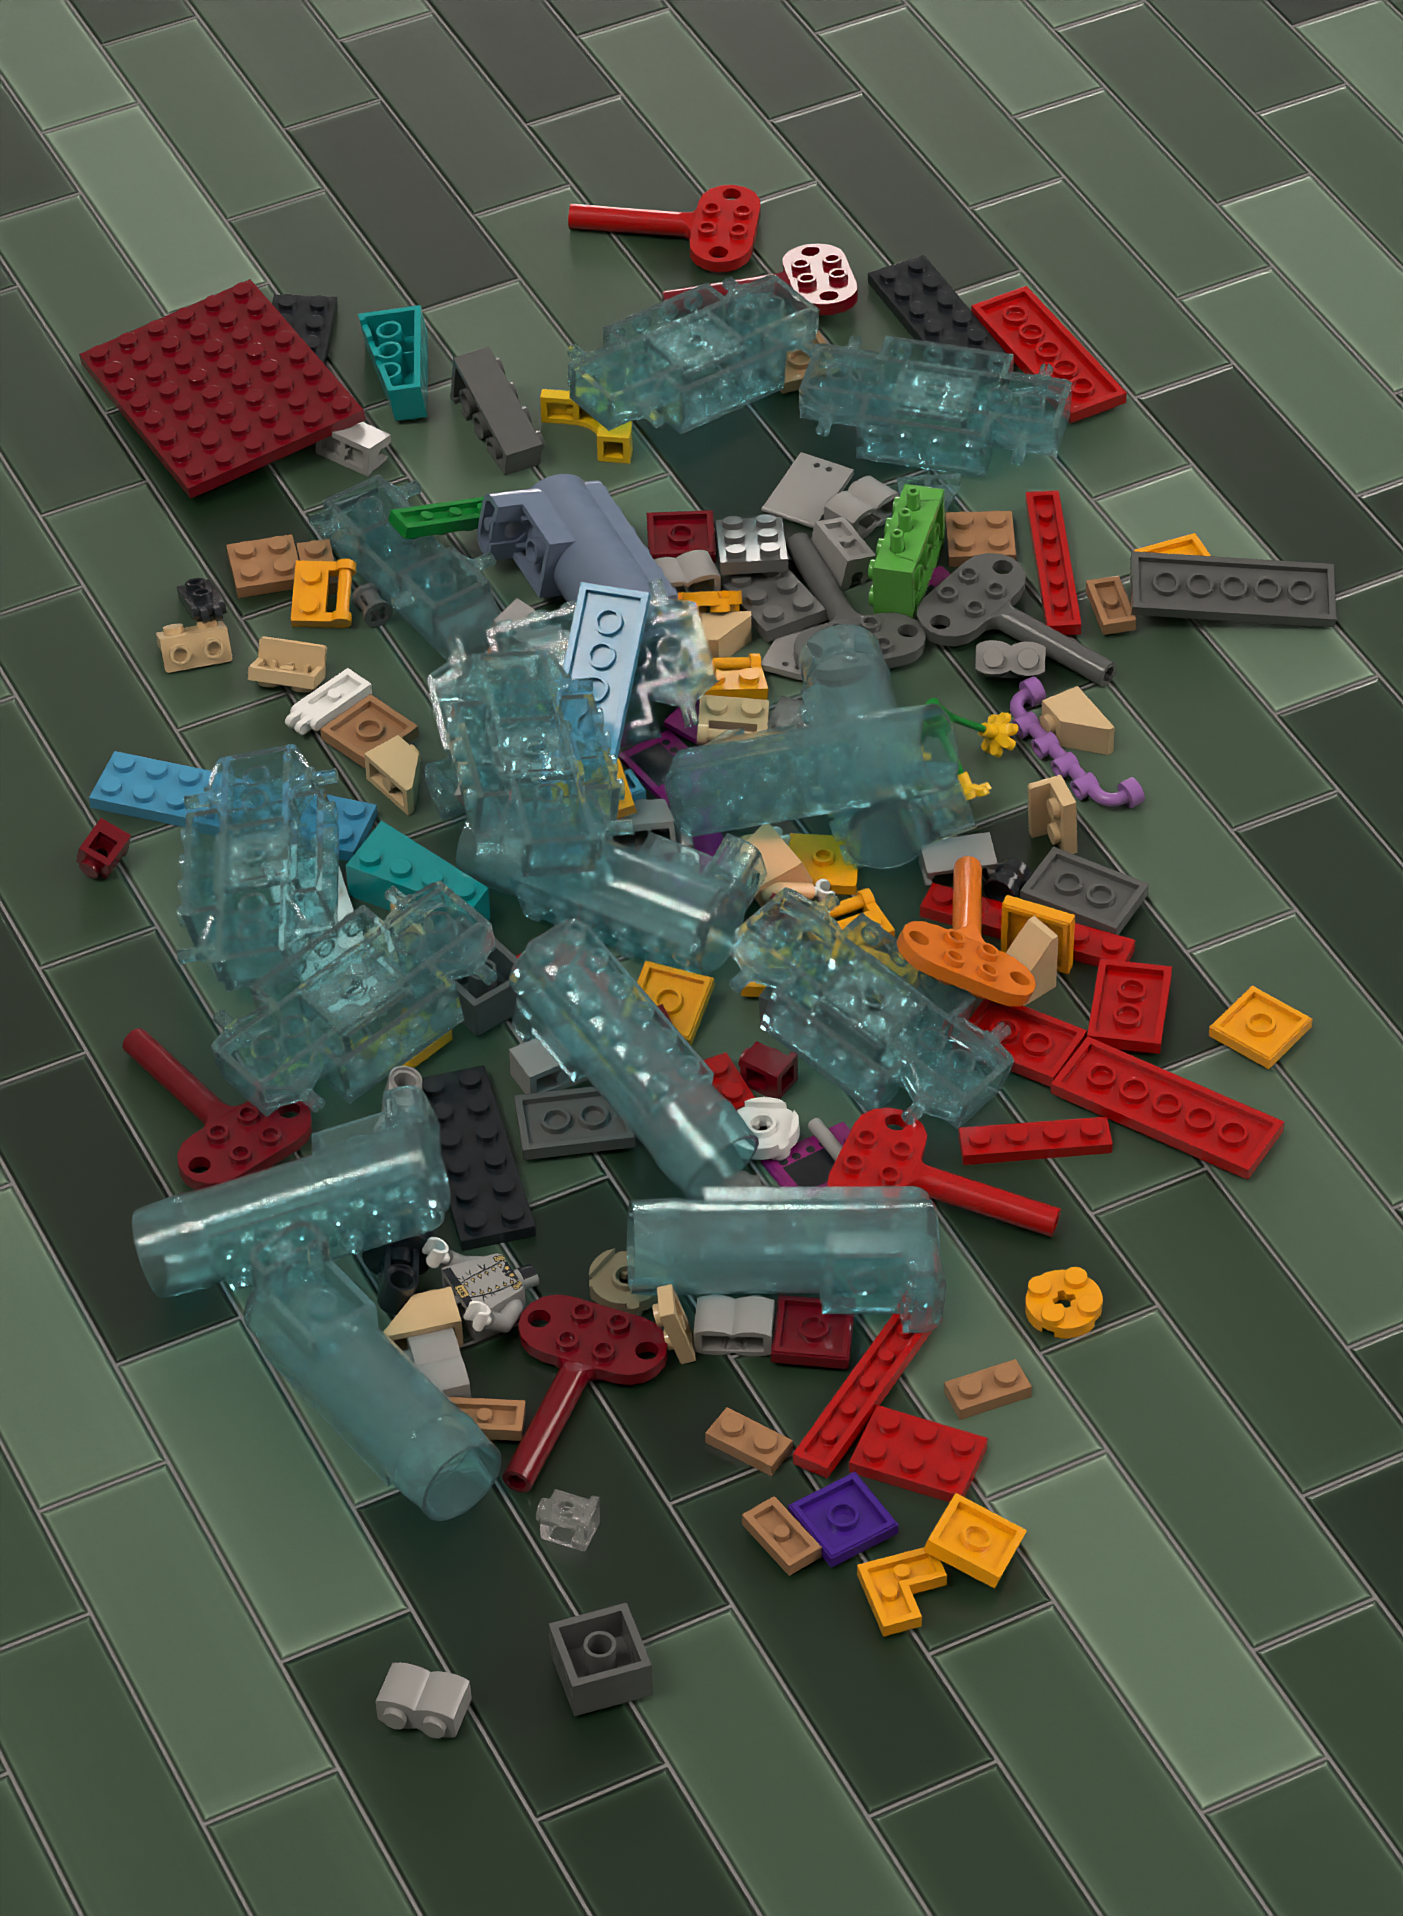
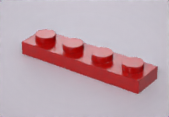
M1107 1117L961 1127L958 1130L963 1165L1112 1153L1113 1146Z

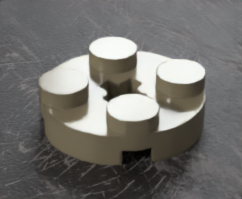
M627 1246V1251L615 1253V1248L607 1250L593 1261L589 1270V1291L592 1300L597 1304L641 1316L644 1310L653 1307V1304L658 1302L657 1287L665 1285V1273L660 1259L651 1251L637 1246ZM630 1276L634 1277V1282L628 1284L621 1283L619 1280L620 1278L627 1280Z

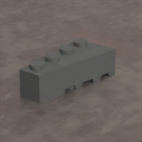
M490 347L453 357L450 398L454 404L461 402L463 407L461 414L466 421L473 419L475 434L479 440L486 438L487 451L502 473L508 475L539 465L541 463L542 450L545 448L543 436L540 431L534 430L529 410L526 406H521L518 400L517 389L512 381L508 382L501 359L499 357L495 358Z

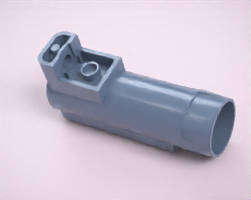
M558 474L539 481L530 489L490 493L484 496L477 529V538L481 551L488 561L513 558L539 599L563 596L572 611L575 612L581 582L650 593L651 599L631 697L639 700L659 699L675 692L687 682L697 666L698 649L679 615L674 611L678 605V593L665 577L662 568L656 564L650 555L649 549L639 539L634 527L629 524L623 515L621 508L616 505L606 486H603L599 480L585 482L575 475Z

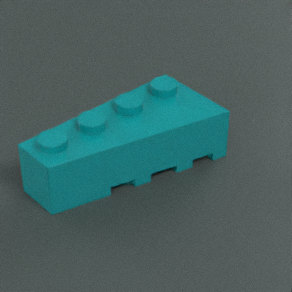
M421 305L358 314L366 348L395 421L427 417L428 333Z
M382 820L346 864L348 895L389 911H391L390 903L398 900L406 910L410 909L414 912L419 922L438 929L467 912L483 927L490 920L488 887Z

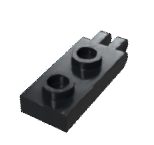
M193 578L187 580L185 585L177 586L178 598L193 621L201 620L204 624L210 622V617H214L217 621L223 619V614L227 613L223 598L209 579Z

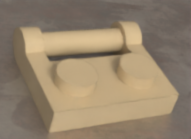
M700 694L696 745H707V742L750 745L756 746V750H766L769 700Z

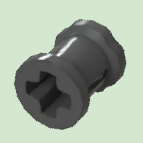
M367 583L355 589L352 594V602L357 609L362 610L363 619L368 626L379 627L389 621L393 612L392 607L386 600L381 598V590L376 584Z

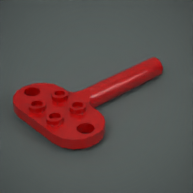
M721 185L711 188L702 194L696 210L692 212L570 204L568 227L569 229L688 238L690 258L697 266L714 272H728L741 268L748 263L752 256L761 217L760 198L754 191L746 187Z
M894 1108L872 1109L862 1114L854 1123L829 1173L826 1196L830 1206L845 1218L863 1223L878 1222L892 1216L900 1207L904 1197L909 1194L923 1195L1048 1237L1053 1236L1061 1213V1208L924 1164L922 1159L927 1140L924 1125L915 1116ZM894 1124L902 1127L903 1129L892 1130L887 1126ZM858 1199L866 1202V1204L859 1206L854 1205L850 1201Z

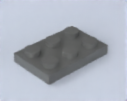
M762 514L756 518L745 519L738 516H728L723 520H715L721 575L788 571V557L782 516L775 517L771 514Z
M789 569L786 572L731 574L721 578V591L742 590L740 611H751V625L766 642L827 620L824 606Z
M1053 847L1020 890V899L1074 914L1075 923L1119 935L1149 894V883Z
M625 1083L514 1095L523 1160L635 1147V1136Z

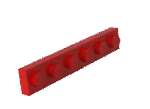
M1059 490L1026 492L1025 504L1045 625L1064 635L1081 634L1082 624Z
M932 883L920 905V917L952 925L953 888ZM982 897L981 934L1001 939L1003 902ZM1075 923L1073 960L1096 967L1099 966L1100 959L1129 962L1135 951L1136 940Z
M908 1296L904 1298L794 1451V1465L828 1479L870 1420L876 1405L882 1403L940 1321V1309Z

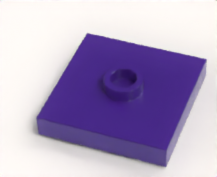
M856 1472L788 1505V1511L822 1547V1557L831 1568L899 1533L898 1523Z

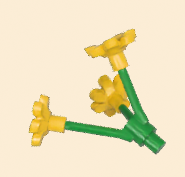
M930 698L925 704L928 710L926 713L927 719L919 739L915 740L914 743L911 739H905L900 745H895L891 750V754L898 758L893 763V768L899 772L907 768L906 774L910 778H917L919 772L923 777H929L932 772L930 765H935L936 754L927 752L928 746L926 741L931 731H933L935 735L942 736L957 773L954 777L959 789L953 798L949 799L950 807L961 806L965 801L976 796L988 795L991 789L988 782L979 785L972 783L968 772L963 771L949 735V731L953 727L952 723L978 731V735L984 738L981 744L982 750L988 754L990 753L995 758L1002 756L1003 748L1009 751L1014 749L1016 742L1010 736L1018 732V724L1009 723L1011 715L1001 712L999 715L992 714L988 717L987 723L979 724L946 710L937 698Z

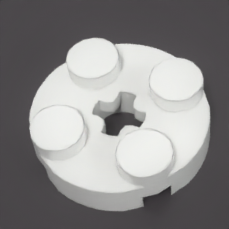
M771 1097L752 1098L744 1101L745 1107L736 1112L735 1107L729 1111L724 1121L725 1139L731 1148V1154L737 1159L783 1160L790 1155V1149L799 1139L798 1114L795 1110L792 1112L787 1109L786 1103L780 1099ZM760 1126H767L766 1130L759 1131Z

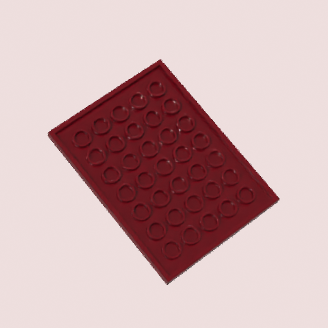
M251 279L237 283L229 289L215 295H210L204 300L188 307L180 308L172 314L158 320H153L140 328L123 333L115 339L101 345H96L79 354L84 368L190 499L331 436L332 432L345 430L366 420L364 409Z

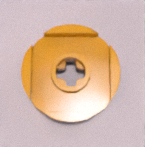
M742 590L677 592V613L707 612V606H710V612L740 611V604H742Z
M1070 1267L1067 1270L1046 1272L1040 1276L1033 1277L1028 1283V1291L1025 1297L1026 1316L1031 1325L1041 1332L1043 1327L1048 1331H1053L1054 1337L1075 1338L1090 1332L1095 1327V1321L1099 1316L1101 1317L1103 1307L1101 1290L1092 1279L1087 1277V1272L1082 1268ZM1060 1300H1066L1070 1302V1307L1064 1308L1062 1304L1055 1303Z

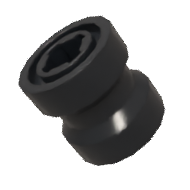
M1012 857L1004 858L996 868V873L991 874L984 883L985 895L989 899L1000 902L1004 901L1006 895L1018 898L1020 890L1032 876L1030 869L1021 860Z

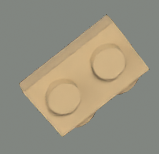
M212 617L208 623L203 624L201 620L196 621V626L185 628L183 624L164 626L163 632L156 633L157 645L162 652L165 671L170 673L230 662L232 660L228 629L224 622L216 621Z
M263 636L259 640L258 658L248 667V680L258 681V684L263 687L285 685L292 686L291 689L297 692H310L325 679L327 647L320 644Z

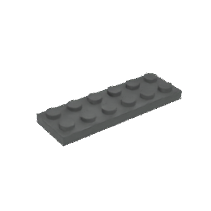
M1131 552V615L1320 627L1335 626L1337 619L1334 564Z

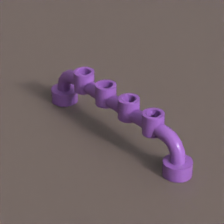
M1031 676L1019 683L1020 691L1010 701V712L1015 718L1012 720V723L1018 724L1016 735L1020 739L1028 735L1034 738L1031 741V746L1035 755L1039 759H1043L1048 755L1054 759L1051 761L1052 771L1055 776L1061 775L1062 778L1070 776L1073 779L1070 786L1077 799L1082 800L1090 796L1092 800L1103 806L1118 807L1125 804L1128 808H1134L1145 801L1143 789L1133 777L1120 782L1117 785L1118 792L1108 793L1102 790L1096 777L1091 772L1086 773L1080 767L1076 756L1072 752H1066L1060 746L1055 734L1051 731L1046 732L1040 725L1037 716L1032 711L1027 712L1024 709L1025 703L1033 707L1046 699V693L1041 682L1035 676Z

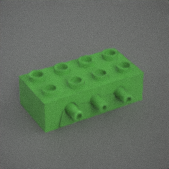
M905 484L900 497L896 496L894 498L893 516L886 519L884 538H879L877 543L876 560L871 559L869 563L868 579L873 580V585L870 588L868 603L869 606H873L874 614L894 612L907 615L916 620L918 605L925 596L945 543L944 489Z

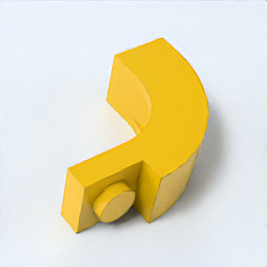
M576 383L575 391L542 389L540 395L541 422L578 425L588 428L597 435L598 461L630 464L633 451L632 419L627 407L619 398L604 389Z

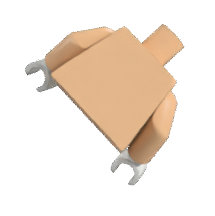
M768 821L754 834L741 837L734 853L727 862L737 878L721 889L733 906H736L751 894L761 908L768 907L772 893L799 901H811L813 899L817 906L825 907L833 904L835 892L829 891L831 884L826 879L818 880L816 886L811 883L813 879L789 847L791 836L788 834L782 836L783 830L778 826L772 827Z

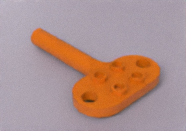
M972 856L959 858L953 868L952 929H945L924 921H912L905 924L897 939L898 951L913 967L934 977L938 982L944 985H954L968 991L976 998H986L1006 1006H1022L1028 1003L1036 987L1034 976L1026 966L1016 958L999 951L992 944L986 943L981 937L982 865L978 859Z

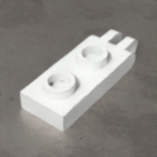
M347 668L294 704L290 714L285 719V724L292 729L294 728L300 735H304L311 729L319 731L366 696L372 694V685Z

